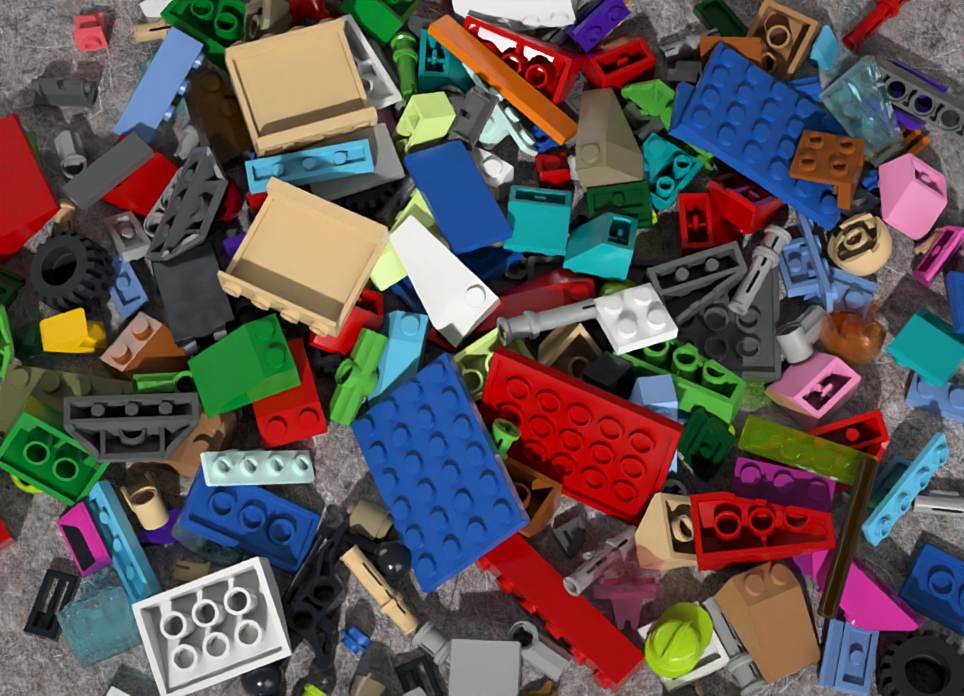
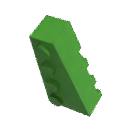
M676 338L620 355H617L615 350L613 352V355L633 364V387L637 378L671 374L678 408L691 414L703 406L706 409L704 413L709 418L714 416L723 426L729 429L742 406L747 382L715 360L711 359L708 361L699 355L698 349L689 342L685 345Z

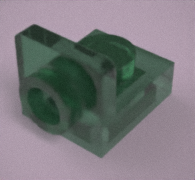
M38 309L32 312L36 320L12 330L14 349L21 363L47 352L43 350L39 325L41 320L44 319Z

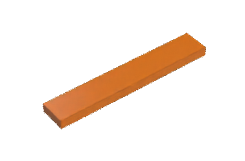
M448 14L430 24L427 32L559 145L562 146L577 134V123Z

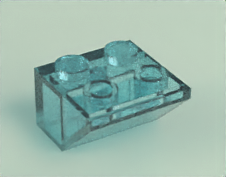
M122 586L104 588L97 592L95 597L85 601L76 600L64 606V610L55 613L75 659L83 669L143 644L131 607L133 603Z

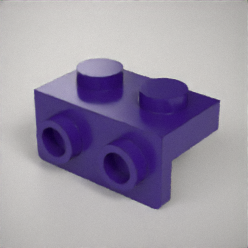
M596 0L577 18V24L569 25L564 31L572 41L587 53L626 18L630 11L622 0Z

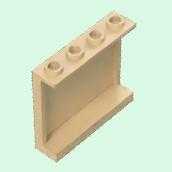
M326 18L318 22L317 25L309 27L296 26L286 33L278 35L269 33L261 36L259 40L248 43L246 41H238L231 44L229 48H225V63L258 159L292 152L377 124L378 115L375 106L370 107L343 30L345 22L343 18L336 20L334 18Z
M271 176L266 185L268 196L226 271L219 270L217 273L222 289L234 297L242 295L251 299V302L260 309L268 310L271 308L280 312L281 317L291 323L297 324L298 321L309 325L310 330L320 336L327 337L329 334L337 338L389 241L388 227Z

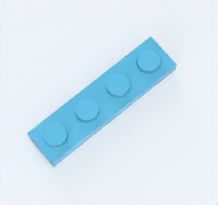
M368 139L245 162L251 194L267 192L266 185L271 176L293 186H299L374 171Z
M109 480L97 481L84 500V503L132 603L134 604L160 594L163 590L159 580L155 576L145 552L132 529V525L125 515L118 496L115 494Z

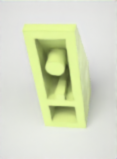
M444 91L412 95L391 136L404 172L407 170L403 163L404 156L432 148L446 135L456 117L454 107L449 102Z

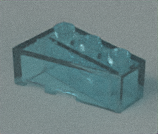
M866 55L818 95L850 137L866 140L865 155L875 168L887 163L907 147L874 56Z

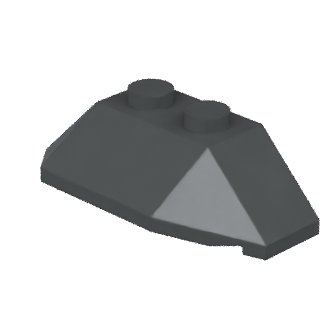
M211 147L191 148L145 258L149 261H167L188 250L203 245L208 239L211 224L215 215L221 209V200L229 183Z
M198 392L64 397V429L98 463L168 460L200 422Z

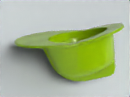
M690 602L676 603L669 606L662 613L648 635L644 646L645 659L649 667L657 675L665 678H680L688 674L696 666L713 635V622L709 614L699 605Z

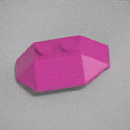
M835 536V543L837 544L838 538ZM835 549L812 553L813 581L820 587L818 591L821 596ZM854 554L839 605L845 611L843 615L846 620L854 627H862L864 630L914 631L921 627L926 621Z

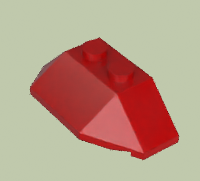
M730 172L710 179L707 183L723 218L731 222L730 226L742 234H751L770 225L787 205V203L740 172Z
M877 409L751 448L754 460L837 478L835 494L853 488L859 463L863 457H869L880 462L890 442V438L881 411Z

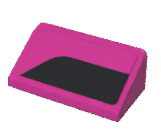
M946 226L914 270L912 276L929 288L964 241V228Z
M83 501L75 505L57 521L83 578L113 564Z

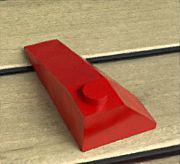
M467 15L463 28L555 106L560 108L575 85L584 56L558 45Z
M567 268L557 269L497 293L495 295L499 298L501 304L469 336H485L497 328V318L499 317L508 319L523 315V312L526 310L538 313L585 301L589 298L595 299L593 277L591 274H579ZM589 319L577 323H581L582 326H593L596 325V319Z
M724 491L690 495L699 571L735 568L836 549L831 513L793 505L783 506L768 503L767 500L739 497L734 493Z

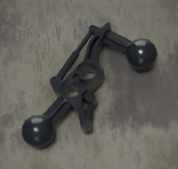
M345 521L337 530L328 526L320 528L318 539L304 563L298 568L281 598L292 652L302 642L316 655L317 664L323 673L330 672L333 667L331 662L333 644L331 643L332 636L336 634V627L330 619L346 599L344 588L336 580L335 565L342 552H347L357 544L366 558L388 582L404 579L412 569L410 551L401 541L388 540L380 544L374 543L351 533L349 523ZM325 539L329 540L321 550L316 576L293 606H289L308 573L309 566ZM323 590L333 592L332 597L326 601H320L316 597ZM309 616L313 619L308 627L299 628L296 626L297 620L301 617ZM320 632L326 634L325 643H323L322 647L318 637ZM290 656L241 674L242 688L251 696H272L279 691L283 683L284 672L282 667Z

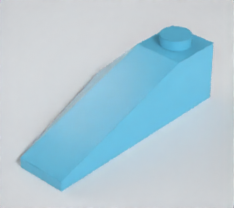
M399 310L383 315L384 321L378 333L389 340L376 368L378 373L377 385L374 391L368 395L369 410L422 370L428 345L426 338L430 333L429 315Z

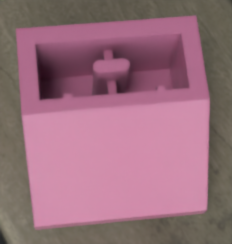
M908 153L878 166V188L881 195L880 215L883 221L915 241L920 242L924 240L947 204L946 181L943 174L913 154Z
M814 351L807 359L789 366L781 374V379L774 381L764 393L808 431L821 427L855 394L862 377L837 356Z

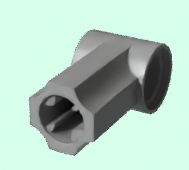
M70 130L59 133V136L54 139L60 160V170L66 183L89 166L79 132H72Z
M811 305L796 321L786 323L775 331V336L789 363H797L810 357L814 352L812 345L830 328V323L833 321L830 313H826V310L820 305Z
M527 621L514 623L508 631V641H514V638L520 634H525L532 640L530 645L521 647V660L526 661L557 683L567 671L574 657L540 634L532 623Z

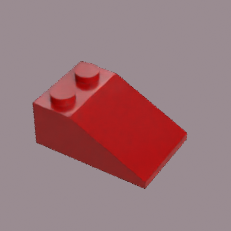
M302 337L286 341L296 365L301 385L252 403L264 450L328 432Z

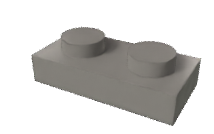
M132 210L102 219L104 229L124 263L146 256L151 241Z

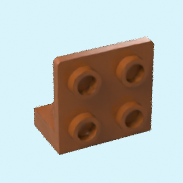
M804 130L789 170V177L834 185L833 194L838 195L837 208L850 210L864 167L866 140Z

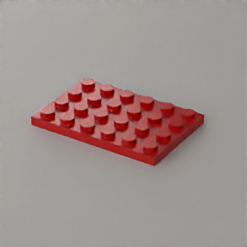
M500 345L494 351L479 407V412L490 434L493 431L492 424L498 418L510 421L521 431L520 438L517 441H513L507 451L509 457L562 484L563 495L625 523L634 525L637 528L654 494L662 492L685 425Z

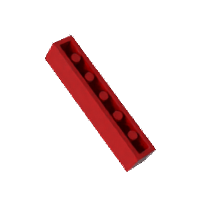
M517 532L474 562L482 571L485 572L488 569L496 577L495 582L504 593L509 595L512 592L520 600L518 603L520 608L529 617L533 618L536 616L544 624L542 628L552 640L558 641L560 639L568 647L567 652L574 657L573 660L579 665L584 663L593 672L591 676L594 681L603 689L609 687L616 693L644 665L645 655L581 593L578 596L569 594L563 585L564 577Z

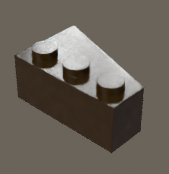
M215 67L189 79L184 92V99L193 128L197 131L200 141L199 147H211L225 173L250 159V153L255 152L238 99Z

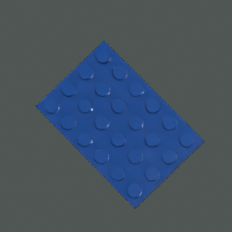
M719 42L714 47L675 129L827 231L836 226L842 208H837L838 195L833 194L834 185L789 177V170L803 131L812 130L865 139L722 42Z
M444 352L351 424V428L386 509L390 512L389 516L395 519L393 525L399 539L410 551L412 557L411 567L422 592L431 593L531 522L452 354Z

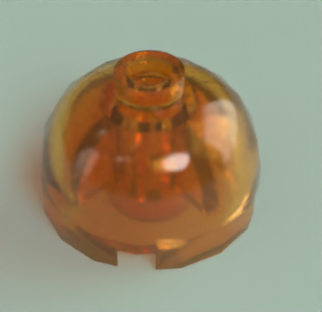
M833 311L829 313L831 318H828L826 314L824 315L820 329V341L826 354L837 356L850 368H853V366H860L871 362L880 353L887 335V330L881 323L872 319L871 324L863 322V315L848 311Z

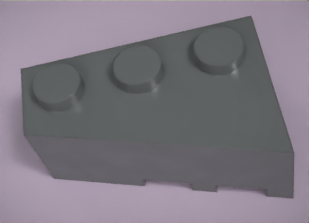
M737 241L647 268L642 282L643 284L651 283L678 328L740 283L748 268Z

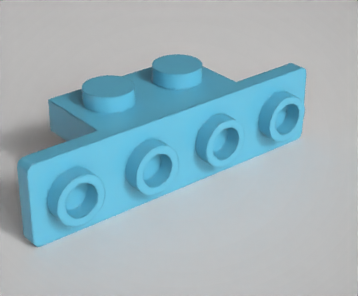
M936 432L914 461L896 454L874 481L866 512L871 515L862 525L868 545L876 547L882 539L889 535L892 526L901 514L908 511L920 490L927 487L931 476L939 466L945 464L950 450L943 433Z

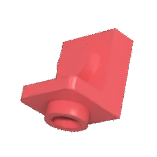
M103 12L75 16L76 29L73 30V35L79 51H94L99 48L108 47L106 18Z

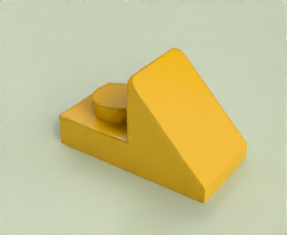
M84 308L71 310L41 320L39 323L44 351L103 355L108 349L103 321L86 320Z

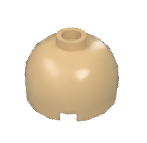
M861 213L847 219L839 226L842 231L837 237L832 234L829 239L827 250L831 260L847 274L856 276L869 275L881 269L888 261L893 249V240L888 227L878 216L873 217L870 213Z

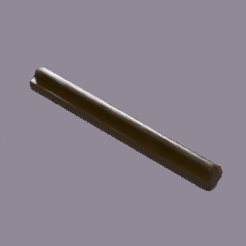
M863 457L859 463L818 607V615L826 619L833 620L837 616L879 467V462L869 457Z

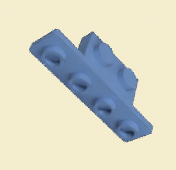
M795 209L796 225L801 238L793 239L788 245L784 246L779 255L780 262L778 263L787 296L791 298L819 291L826 313L833 312V300L838 299L834 281L828 282L829 267L825 257L820 258L821 244L819 237L811 233L814 230L813 221Z

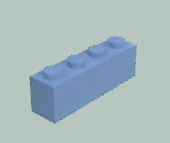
M171 26L112 133L117 136L121 134L128 136L134 131L145 143L154 147L161 134L157 130L158 125L162 119L168 122L176 108L175 105L171 104L176 93L183 95L189 79L186 78L191 67L197 70L205 56L201 52L204 44Z

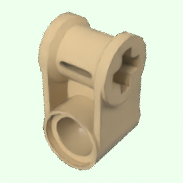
M149 471L144 474V478L126 487L123 485L119 487L133 513H136L143 528L155 530L167 523L170 518V512Z

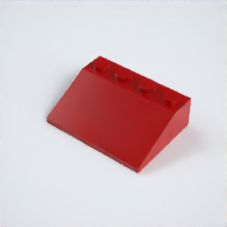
M14 113L0 119V264L4 265L61 209L17 114Z

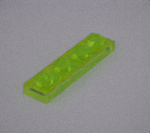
M748 414L738 442L739 449L852 487L861 459L869 457L878 460L877 456Z

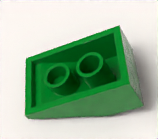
M172 0L160 13L161 17L169 25L204 44L201 52L205 54L204 57L229 73L225 63V48H229L235 42L243 41L246 3L241 0Z
M275 313L242 325L187 361L208 419L301 385L296 365Z

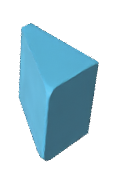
M828 25L822 27L813 45L809 59L810 64L825 70L832 68L840 51L839 44Z

